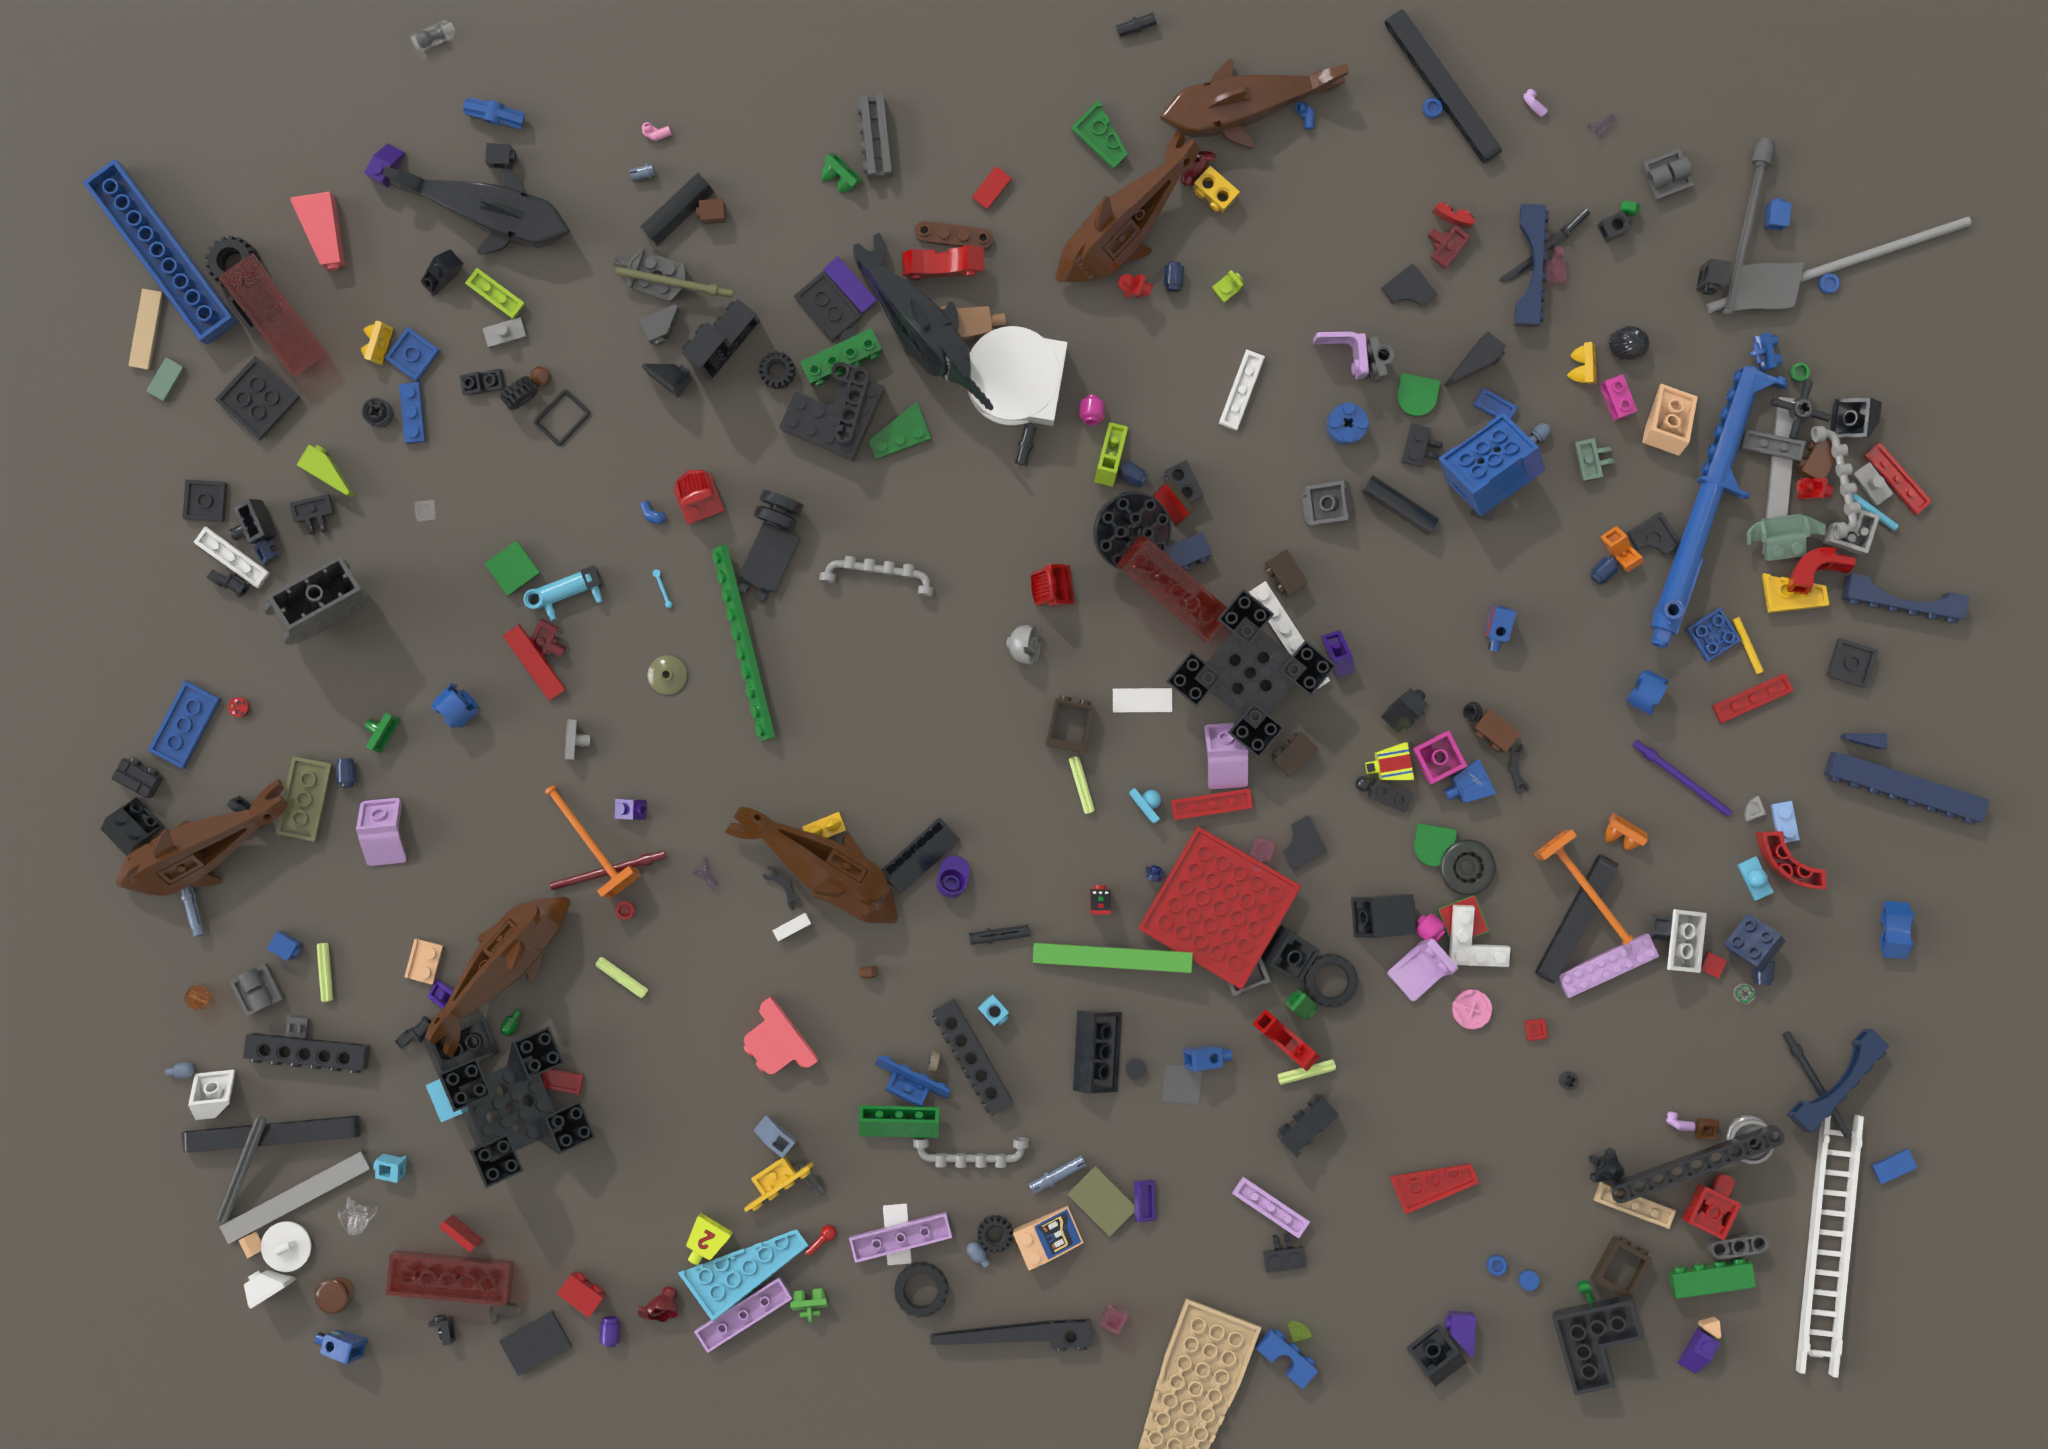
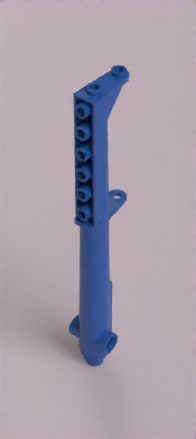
M1744 366L1736 370L1733 375L1732 381H1734V384L1726 395L1728 402L1720 413V418H1722L1720 425H1717L1714 430L1713 436L1715 439L1708 448V460L1701 468L1702 476L1697 479V483L1701 484L1658 605L1654 607L1652 612L1653 620L1650 627L1654 629L1651 637V644L1654 646L1667 648L1671 637L1679 632L1703 562L1701 558L1722 493L1724 492L1742 499H1749L1750 497L1748 492L1739 488L1731 470L1756 393L1770 385L1787 389L1788 383L1784 377L1770 376L1760 372V369L1755 366Z

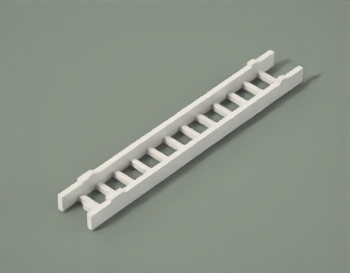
M1855 1114L1851 1132L1853 1135L1851 1136L1850 1152L1828 1149L1829 1135L1844 1136L1841 1130L1830 1129L1831 1115L1821 1122L1819 1129L1796 1371L1805 1374L1807 1354L1811 1357H1830L1828 1374L1832 1377H1838L1864 1121L1863 1116ZM1827 1155L1850 1157L1849 1170L1826 1169ZM1825 1174L1848 1177L1847 1190L1824 1189ZM1823 1194L1846 1197L1845 1210L1822 1209ZM1821 1214L1844 1217L1843 1230L1820 1229ZM1819 1234L1842 1237L1841 1250L1818 1249ZM1817 1254L1840 1257L1839 1271L1816 1269ZM1815 1274L1838 1277L1837 1291L1814 1289ZM1813 1294L1836 1297L1835 1311L1812 1309ZM1811 1314L1834 1317L1833 1331L1810 1329ZM1809 1334L1832 1337L1831 1351L1810 1349Z

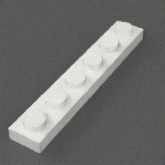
M1265 581L1248 593L1274 613L1268 623L1286 651L1292 654L1304 642V639ZM1327 677L1319 688L1328 683L1330 679Z

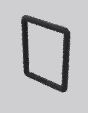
M563 390L535 419L534 423L556 445H562L590 415V411L568 390ZM567 394L586 414L558 441L539 421Z

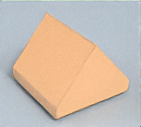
M257 1231L238 1240L247 1258L261 1251L262 1240Z
M1710 1317L1698 1322L1700 1327L1717 1339H1720V1320L1716 1317Z

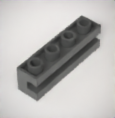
M876 94V97L868 98V95L860 96V102L857 103L858 115H862V122H859L860 134H864V141L861 142L862 154L866 153L867 160L863 161L864 173H868L869 179L892 177L884 94Z

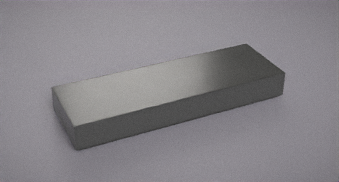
M1746 429L1741 450L1801 462L1806 441Z

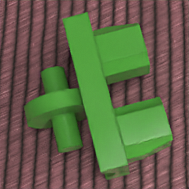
M823 1288L812 1290L813 1300H806L804 1290L794 1291L793 1302H790L791 1309L793 1311L807 1310L800 1312V1318L808 1317V1322L813 1323V1317L820 1316V1310L813 1309L829 1308Z

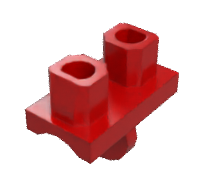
M1124 274L1118 280V286L1124 291L1123 296L1126 298L1150 296L1153 284L1146 282V276L1142 274L1137 276Z
M1801 478L1796 486L1799 492L1797 499L1831 498L1834 487L1827 484L1828 479Z

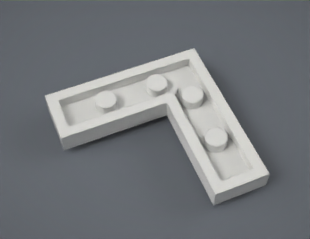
M1453 905L1449 948L1451 960L1456 965L1509 967V946L1472 944L1475 907L1473 905Z

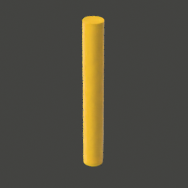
M1740 617L1733 619L1732 621L1756 674L1763 672L1762 665Z

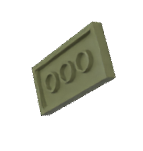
M292 756L283 797L287 801L288 807L279 816L276 834L317 842L333 764Z

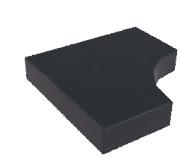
M1413 263L1381 288L1393 304L1401 300H1409L1422 307L1437 295V292Z
M1661 511L1626 533L1637 550L1643 547H1652L1659 550L1664 556L1678 548L1680 544L1679 538Z
M1309 816L1291 824L1293 831L1292 841L1289 847L1283 851L1291 869L1327 852Z

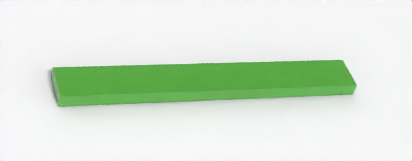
M1034 943L1033 963L1192 973L1193 952Z

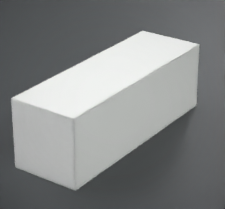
M806 912L772 931L777 940L780 941L810 925L812 922Z

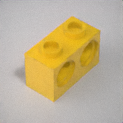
M1211 166L1207 168L1193 186L1194 192L1199 198H1205L1210 202L1209 206L1214 211H1220L1222 214L1234 202L1240 192ZM1204 181H1210L1213 184V187L1207 189L1203 186L1202 183ZM1219 194H1225L1228 200L1225 202H1221L1218 200L1217 196Z

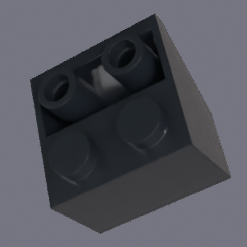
M136 797L107 816L100 830L128 856L134 850L147 844L163 828L164 824Z

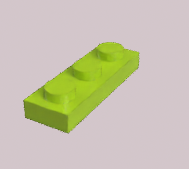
M478 268L475 269L465 282L466 285L512 319H515L526 305Z

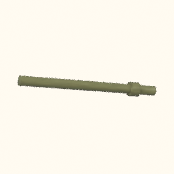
M618 266L615 270L617 275L705 292L714 297L720 295L732 298L734 290L720 288L719 285L711 283L706 285Z

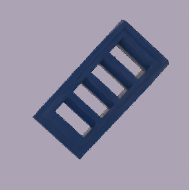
M1886 733L1841 735V739L1876 749H1887Z

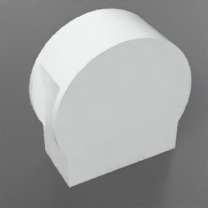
M1017 326L1001 327L984 335L970 352L971 378L975 381L976 386L980 387L981 392L985 393L986 398L990 399L993 410L986 409L968 391L969 397L976 409L989 420L1002 425L1017 426L1036 423L1054 426L1067 342L1043 338L1030 329Z

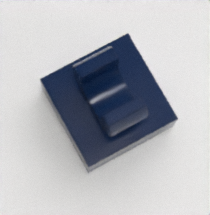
M263 540L254 547L262 566L270 564L272 559L280 554V551L272 552L270 550V547L275 546V541L267 544L266 540Z

